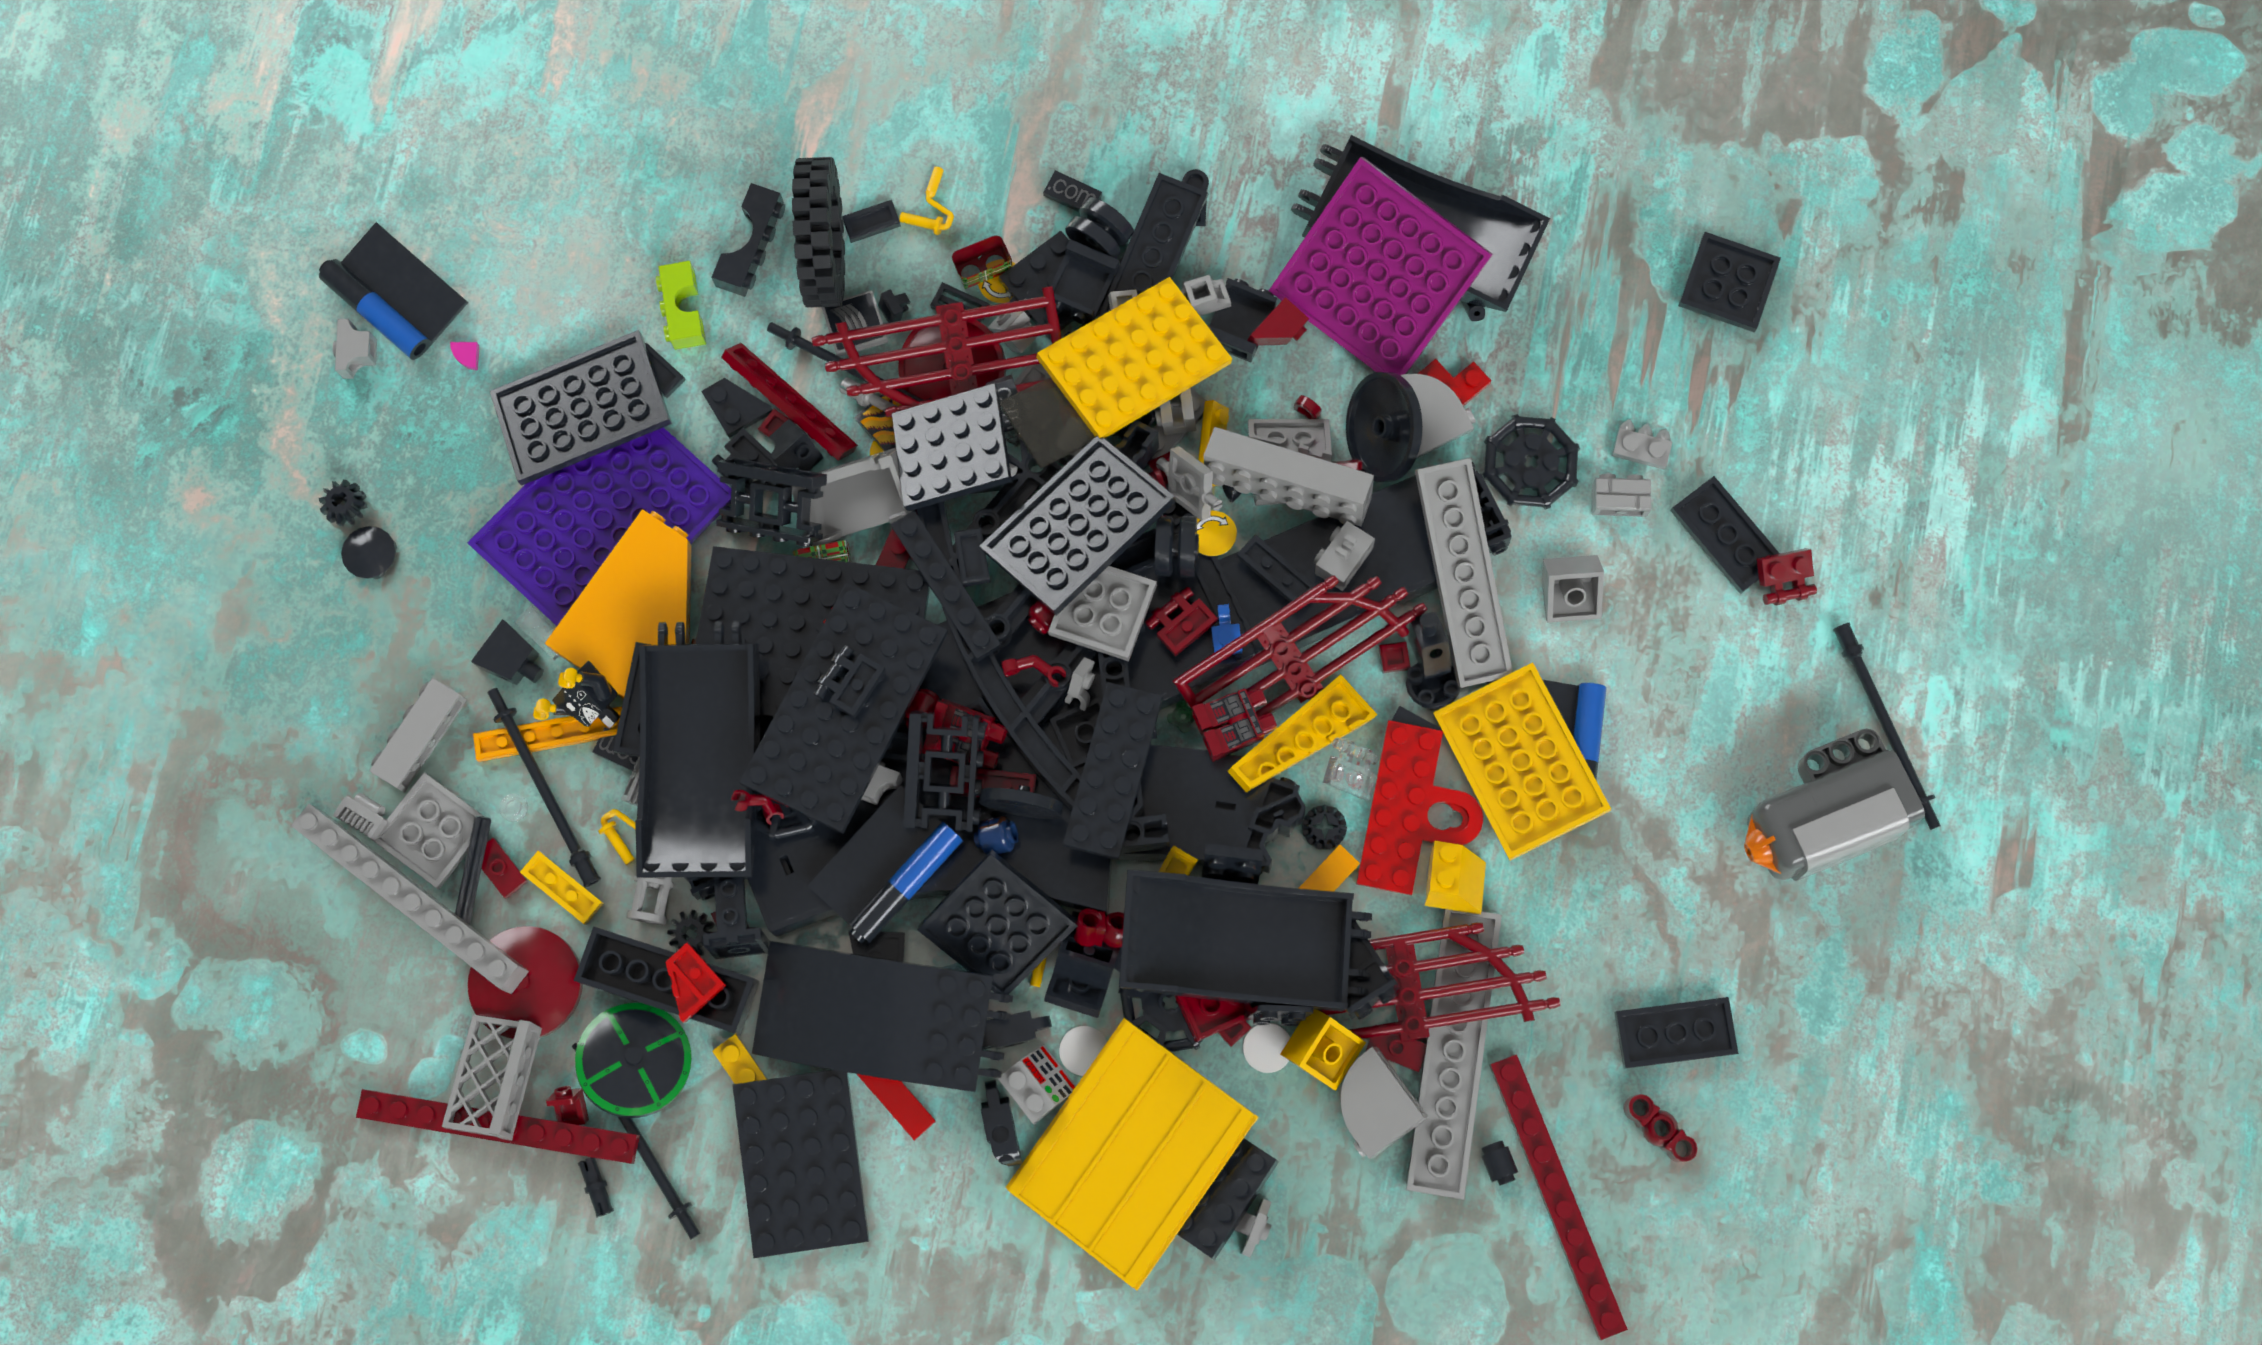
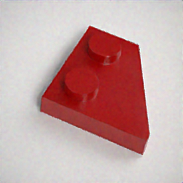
M689 943L684 944L665 962L668 975L671 978V987L676 998L679 1018L683 1023H686L726 986Z

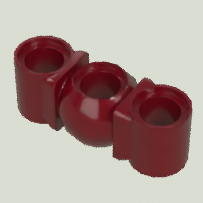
M1091 908L1082 910L1079 913L1078 926L1074 932L1076 942L1086 947L1093 945L1101 947L1102 942L1113 948L1122 947L1124 913L1113 912L1105 916L1104 911L1099 912Z
M1647 1095L1631 1096L1625 1101L1623 1108L1625 1115L1634 1121L1638 1128L1642 1127L1643 1135L1649 1143L1667 1152L1669 1158L1675 1162L1690 1161L1696 1156L1698 1149L1696 1142L1693 1138L1687 1136L1683 1129L1678 1128V1123L1672 1114L1660 1110L1661 1108L1654 1105L1652 1099ZM1636 1100H1640L1645 1105V1112L1642 1116H1638L1633 1111V1103ZM1658 1120L1664 1122L1667 1128L1663 1136L1657 1135L1654 1131V1124ZM1679 1141H1683L1688 1148V1152L1684 1157L1679 1156L1675 1149Z

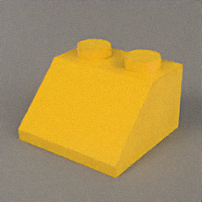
M1434 841L1429 858L1425 906L1481 915L1486 862L1463 845Z
M1314 1009L1313 1014L1306 1017L1305 1021L1299 1023L1280 1055L1336 1091L1366 1042L1328 1015Z

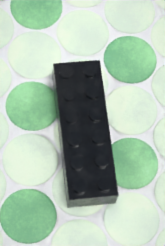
M593 926L574 981L679 1015L676 998L671 987V978L668 975L665 963L675 952ZM707 963L726 986L690 1019L741 1036L759 981L755 978Z

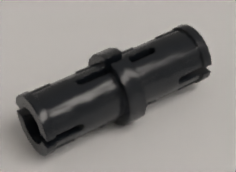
M590 1157L585 1159V1161L578 1162L577 1164L580 1167L586 1184L584 1190L590 1196L596 1218L613 1212L614 1208H612L605 1188L608 1185L606 1180L602 1179L596 1158Z

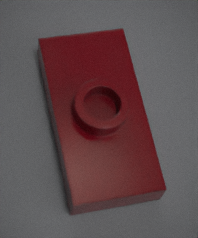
M495 838L489 840L485 849L482 870L500 894L507 899L529 881L520 873V869Z
M1396 1033L1371 1037L1365 1052L1371 1047H1378L1387 1061L1419 1072L1425 1057L1426 1044L1417 1040L1401 1041V1035Z

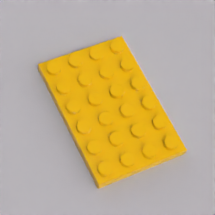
M1170 277L1037 352L1036 356L1093 435L1099 438L1103 437L1104 439L1230 365L1232 362V357Z
M1533 662L1433 712L1509 861L1611 811L1609 803Z

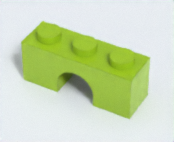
M691 261L658 266L660 276H656V285L658 291L663 293V301H659L662 317L667 319V325L663 326L666 342L670 341L675 350L706 345L703 319L699 311L684 312L679 309L681 302L685 298L699 295L695 270Z

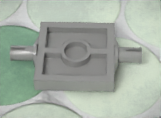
M1180 446L1170 449L1169 462L1163 457L1158 459L1156 462L1158 465L1156 466L1167 475L1168 491L1175 496L1177 503L1202 521L1210 518L1211 507L1215 511L1222 507V500L1212 493L1213 471Z

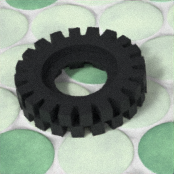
M832 157L798 158L795 160L793 169L794 179H792L794 197L792 198V213L794 215L792 224L793 235L795 236L796 270L802 301L806 308L842 306L845 292V241L843 239L844 220L842 219L843 209L837 168Z

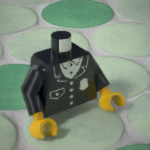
M589 660L578 671L574 668H567L565 672L560 673L558 685L563 688L553 698L554 704H551L545 698H541L536 702V707H534L533 717L537 720H546L549 717V712H553L554 715L574 717L587 727L599 718L606 726L611 728L620 719V715L609 706L618 696L616 690Z

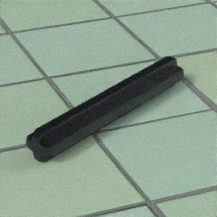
M476 816L474 818L455 914L469 925L491 825V819L484 816Z

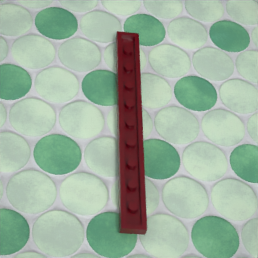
M1517 1054L1490 1064V1069L1598 1339L1603 1340L1628 1330Z
M365 1089L361 1091L356 1118L629 1164L635 1163L640 1135L519 1115L512 1141L495 1136L442 1127L448 1103ZM464 1106L455 1112L453 1123L460 1124L469 1117ZM471 1107L474 1113L479 1110V1108ZM490 1110L478 1118L483 1128L490 1129L493 1118Z

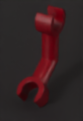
M1036 655L1021 659H1008L1002 662L1005 677L1015 675L1020 670L1031 667L1047 676L1049 684L1053 687H1058V682L1052 678L1054 673H1059L1066 677V672L1062 667H1052Z
M736 790L732 795L731 800H740L735 807L736 811H745L748 806L761 805L763 815L768 824H772L770 818L773 815H780L782 819L784 818L780 805L774 804L771 799L761 794H749L744 790Z

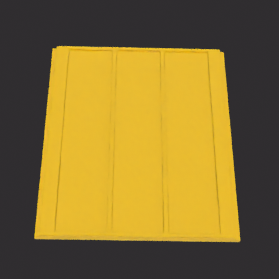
M1123 1018L1005 1188L1138 1291L1259 1117L1133 1023Z

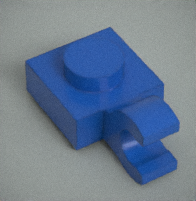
M1229 604L1218 605L1219 626L1211 627L1214 653L1241 635L1239 624H1231ZM1242 648L1234 654L1242 653Z

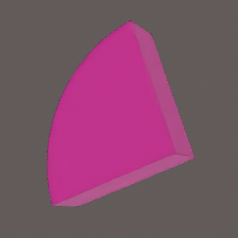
M450 342L451 351L456 360L468 369L478 370L479 344L477 342Z

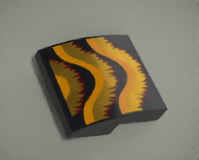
M883 394L879 396L898 407L901 405ZM870 404L854 417L871 439H874L883 451L896 448L893 419L886 417L884 411Z

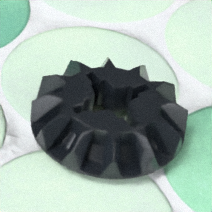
M1324 804L1313 807L1305 815L1302 831L1310 845L1318 849L1328 850L1338 846L1343 841L1347 825L1344 815L1336 807ZM1324 816H1326L1329 825L1337 827L1328 830L1326 839H1324L1322 829L1313 827L1320 825Z

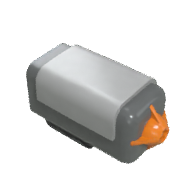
M1861 729L1812 749L1804 755L1797 768L1804 784L1768 798L1758 804L1747 819L1748 830L1744 849L1750 861L1767 868L1774 878L1779 880L1792 878L1794 881H1798L1897 840L1908 829L1913 828L1925 817V811L1894 750H1886L1879 735L1874 730ZM1858 740H1866L1869 743L1870 749H1863L1859 745ZM1833 750H1840L1844 754V760L1837 759L1833 754ZM1807 761H1816L1819 765V770H1812L1808 766Z

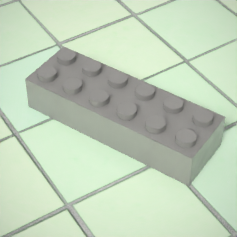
M1214 427L1204 453V465L1213 471L1212 484L1222 486L1224 484L1234 487L1236 491L1243 494L1250 492L1260 495L1262 499L1269 502L1279 501L1286 503L1287 506L1295 510L1305 509L1312 511L1321 518L1331 517L1338 519L1342 524L1348 521L1353 525L1362 526L1372 498L1374 479L1372 474Z

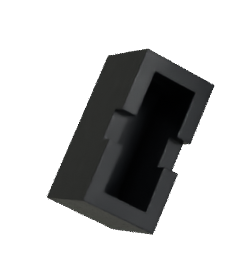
M1135 420L1123 435L1124 438L1121 443L1117 444L1115 448L1144 470L1159 449V434L1157 430Z

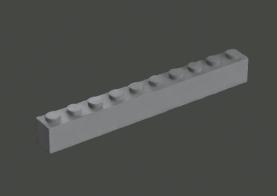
M308 804L291 826L499 989L512 994L529 972L322 810Z

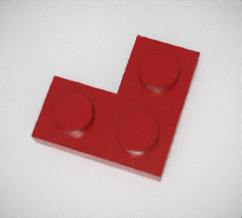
M1436 358L1417 373L1433 377L1446 384L1457 395L1463 406L1489 386L1492 381L1474 361L1454 378Z

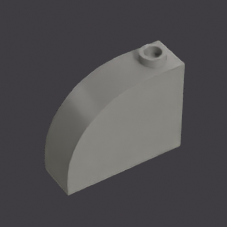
M1401 375L1415 391L1422 413V440L1417 458L1474 430L1472 424L1476 420L1470 408L1464 409L1457 395L1446 384L1427 375Z
M1371 1047L1363 1053L1348 1070L1341 1090V1110L1345 1124L1356 1140L1353 1144L1362 1157L1375 1158L1428 1118V1115L1378 1047Z

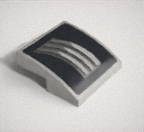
M872 290L844 298L840 307H822L829 333L838 332L836 323L846 322L848 330L883 324ZM887 335L853 340L857 351L888 342ZM842 342L833 344L836 355L839 357L847 355Z

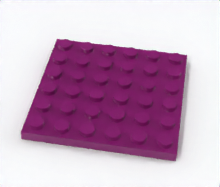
M1360 157L1268 291L1281 301L1286 297L1309 318L1308 321L1375 372H1393L1404 375L1411 369L1493 254L1365 158Z

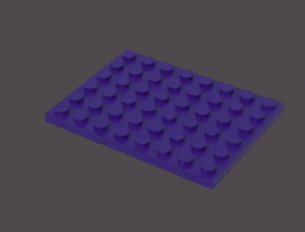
M663 427L525 484L467 543L550 621L558 626L642 509L649 514L654 511L666 520L664 524L673 529L674 526L682 529L688 534L687 539L692 544L720 515L719 509L731 504V488L726 483L720 482V478Z

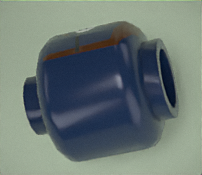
M1005 816L990 818L980 822L978 831L974 832V841L977 848H981L986 855L991 850L997 854L1012 851L1015 843L1018 842V830L1015 823L1009 821Z

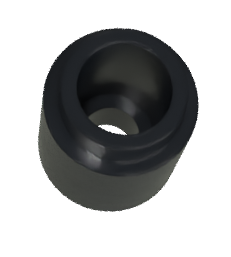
M1503 1140L1481 1148L1484 1154L1481 1157L1492 1183L1497 1181L1499 1186L1515 1180L1514 1174L1518 1173V1169L1509 1147H1505Z

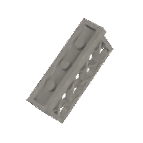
M473 1015L442 1127L495 1136L512 1141L542 1028L530 1021L519 1020L518 1022ZM480 1023L488 1024L492 1033L480 1041L477 1035ZM509 1028H517L514 1039L505 1044L500 1034ZM496 1038L501 1049L489 1057L484 1046ZM480 1050L485 1060L472 1068L469 1063L471 1055ZM505 1054L508 1059L507 1066L498 1073L493 1062ZM489 1066L494 1076L481 1084L476 1074ZM472 1078L477 1089L464 1096L462 1092L463 1084ZM497 1082L500 1086L499 1095L490 1101L485 1090ZM481 1094L486 1105L474 1113L468 1102ZM464 1106L469 1117L460 1124L453 1123L455 1112ZM489 1110L493 1116L490 1129L481 1127L478 1118Z

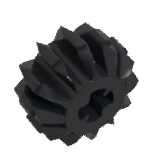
M343 479L340 485L336 481H332L331 490L323 488L324 493L327 495L319 498V502L323 504L320 511L323 515H327L326 519L330 523L336 521L339 526H344L347 521L349 524L354 525V517L363 518L360 510L368 508L367 504L363 501L367 497L363 491H360L358 484L353 483L350 485L348 480Z
M692 909L688 918L686 913L682 911L679 913L681 922L675 919L671 920V923L676 926V930H667L668 935L676 936L669 941V945L672 947L678 945L677 952L684 944L689 943L700 956H703V934L713 933L708 930L712 929L715 924L712 921L706 922L708 915L705 913L700 914L698 917L697 911ZM689 929L697 933L695 939L688 938L689 936L686 933Z

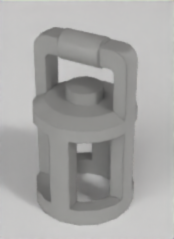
M635 876L634 881L637 882L633 904L631 910H628L626 918L644 923L666 925L667 918L664 917L669 890L674 887V883L671 881L672 877L637 878ZM646 888L659 890L654 914L642 912Z

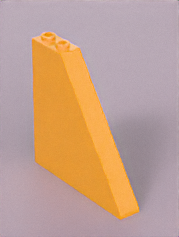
M643 509L544 643L549 649L579 669L589 660L605 676L609 684L623 699L635 643L658 645L659 622H666L668 644H676L675 626L677 622H683L685 624V643L690 644L691 544L687 539L688 534L677 526H674L672 529L664 524L666 520L658 513L652 511L649 514Z

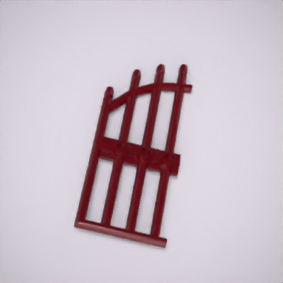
M1053 286L1042 288V297L964 310L963 302L936 306L937 315L848 330L846 322L836 323L838 332L828 333L825 336L817 335L811 339L813 346H824V344L830 345L842 342L849 358L825 363L826 372L855 368L868 383L847 387V396L879 392L901 404L899 407L892 406L885 409L886 417L892 418V413L942 399L937 398L918 402L896 389L949 380L953 396L978 388L976 375L1041 364L1036 358L1037 353L974 364L971 348L1050 334L1053 344L1062 339ZM1043 307L1046 309L1047 324L973 337L968 335L966 323L968 320ZM939 326L942 342L863 356H859L853 340ZM944 353L947 369L880 380L868 366ZM1051 378L1017 384L1016 388L1019 395L1058 389V386Z
M1333 575L1240 635L1172 682L1192 709V706L1205 702L1271 658L1278 669L1246 689V691L1249 692L1256 689L1264 691L1283 678L1288 683L1290 689L1257 710V716L1261 717L1268 713H1274L1295 698L1300 703L1307 699H1312L1319 691L1324 689L1320 683L1322 680L1395 632L1402 638L1406 637L1410 633L1406 625L1415 620L1417 616L1424 614L1428 609L1424 603H1420L1403 615L1395 616L1389 608L1408 595L1404 587L1397 589L1392 595H1388L1379 602L1363 597L1382 583L1378 576L1367 580V583L1361 584L1351 592H1327L1328 589H1332L1339 583L1337 577ZM1309 603H1333L1289 633L1281 623ZM1351 604L1367 609L1302 653L1294 643ZM1378 615L1388 623L1315 673L1308 665V661ZM1258 638L1264 647L1262 651L1197 694H1194L1188 683Z
M1476 922L1470 925L1463 924L1370 939L1369 942L1375 950L1386 949L1389 964L1386 968L1393 978L1396 979L1400 988L1396 991L1398 996L1384 1005L1380 1001L1372 1006V1008L1396 1005L1398 1022L1348 1030L1361 1039L1400 1033L1401 1041H1411L1430 1037L1428 1028L1517 1014H1522L1524 1022L1535 1021L1533 1012L1542 1011L1546 1008L1555 1009L1561 1005L1560 999L1557 997L1529 1001L1522 984L1546 980V971L1537 970L1533 973L1515 974L1502 959L1525 954L1523 945L1490 949L1467 936L1470 933L1479 934L1484 931L1483 923ZM1449 938L1472 951L1417 961L1414 944ZM1484 961H1488L1501 974L1499 977L1424 989L1421 988L1419 972ZM1503 987H1511L1517 1003L1430 1017H1426L1424 1000ZM1319 1010V1011L1323 1012V1013L1326 1014V1015L1346 1013V1010H1344V1011H1342V1012H1341V1011Z

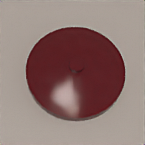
M976 319L966 321L969 337L993 333L986 325ZM939 326L913 330L906 338L902 349L942 342ZM1000 343L971 348L974 364L1005 359ZM944 353L899 360L898 362L899 377L947 369ZM1006 370L976 375L978 388L986 386L987 382L1005 377ZM949 380L902 388L923 400L952 396Z
M533 926L511 928L491 938L490 941L529 972L513 993L510 994L499 989L471 967L468 976V995L474 1013L479 1016L518 1022L519 1020L530 1021L542 1028L540 1038L555 1032L572 1016L582 994L583 984L574 981L580 962L572 947L555 933ZM484 1024L488 1029L491 1030L488 1024ZM509 1028L500 1035L514 1039L517 1028Z

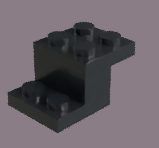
M1073 911L1072 916L1077 920L1079 912ZM1074 929L1061 943L1044 1002L1098 1018L1121 947L1113 948L1102 942L1101 947L1097 945L1082 946L1074 938Z

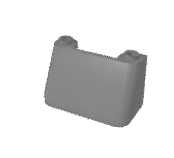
M896 448L817 472L827 474V485L821 487L823 497L811 499L810 522L822 524V528L818 533L823 534V539L813 542L812 546L837 542L836 540L842 536L890 522L892 524L912 512H907L903 506ZM792 486V495L795 502L798 501V491L806 488Z

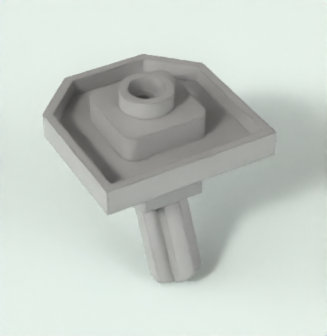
M1261 1199L1255 1216L1245 1213L1236 1227L1235 1231L1247 1235L1240 1254L1251 1257L1260 1239L1266 1241L1272 1226L1267 1223L1269 1218L1267 1214L1271 1205L1270 1201Z

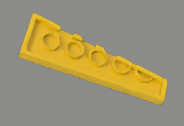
M1340 674L1236 762L1227 772L1245 792H1248L1373 720L1378 714Z

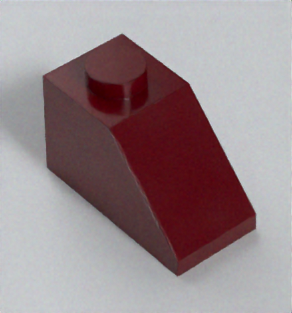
M1285 297L1250 335L1247 341L1256 344V346L1287 345L1292 339L1298 341L1307 331L1304 325L1309 318Z

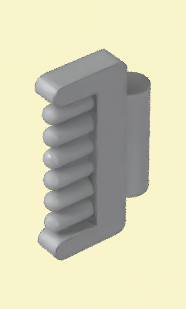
M362 793L356 794L354 800L346 796L334 812V817L343 822L345 821L351 827H355L356 830L364 833L365 836L372 840L377 839L388 822L382 817L385 813V807Z

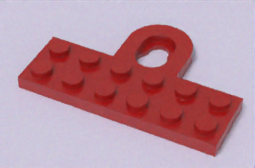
M1388 720L1356 885L1411 896L1422 841L1429 843L1440 841L1464 846L1473 841L1480 833L1483 825V812L1477 800L1462 791L1433 786L1443 731ZM1436 803L1447 804L1453 811L1461 814L1462 823L1458 827H1449L1444 830L1437 829L1428 820L1429 808Z

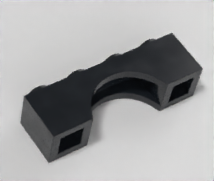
M753 183L750 184L741 205L745 217L753 224L752 235L747 244L741 249L731 253H721L711 276L715 287L743 297L746 296L748 289L751 290L754 287L756 281L755 272L757 267L762 266L766 257L765 248L768 242L771 243L776 232L775 224L777 219L783 217L786 207L781 193Z

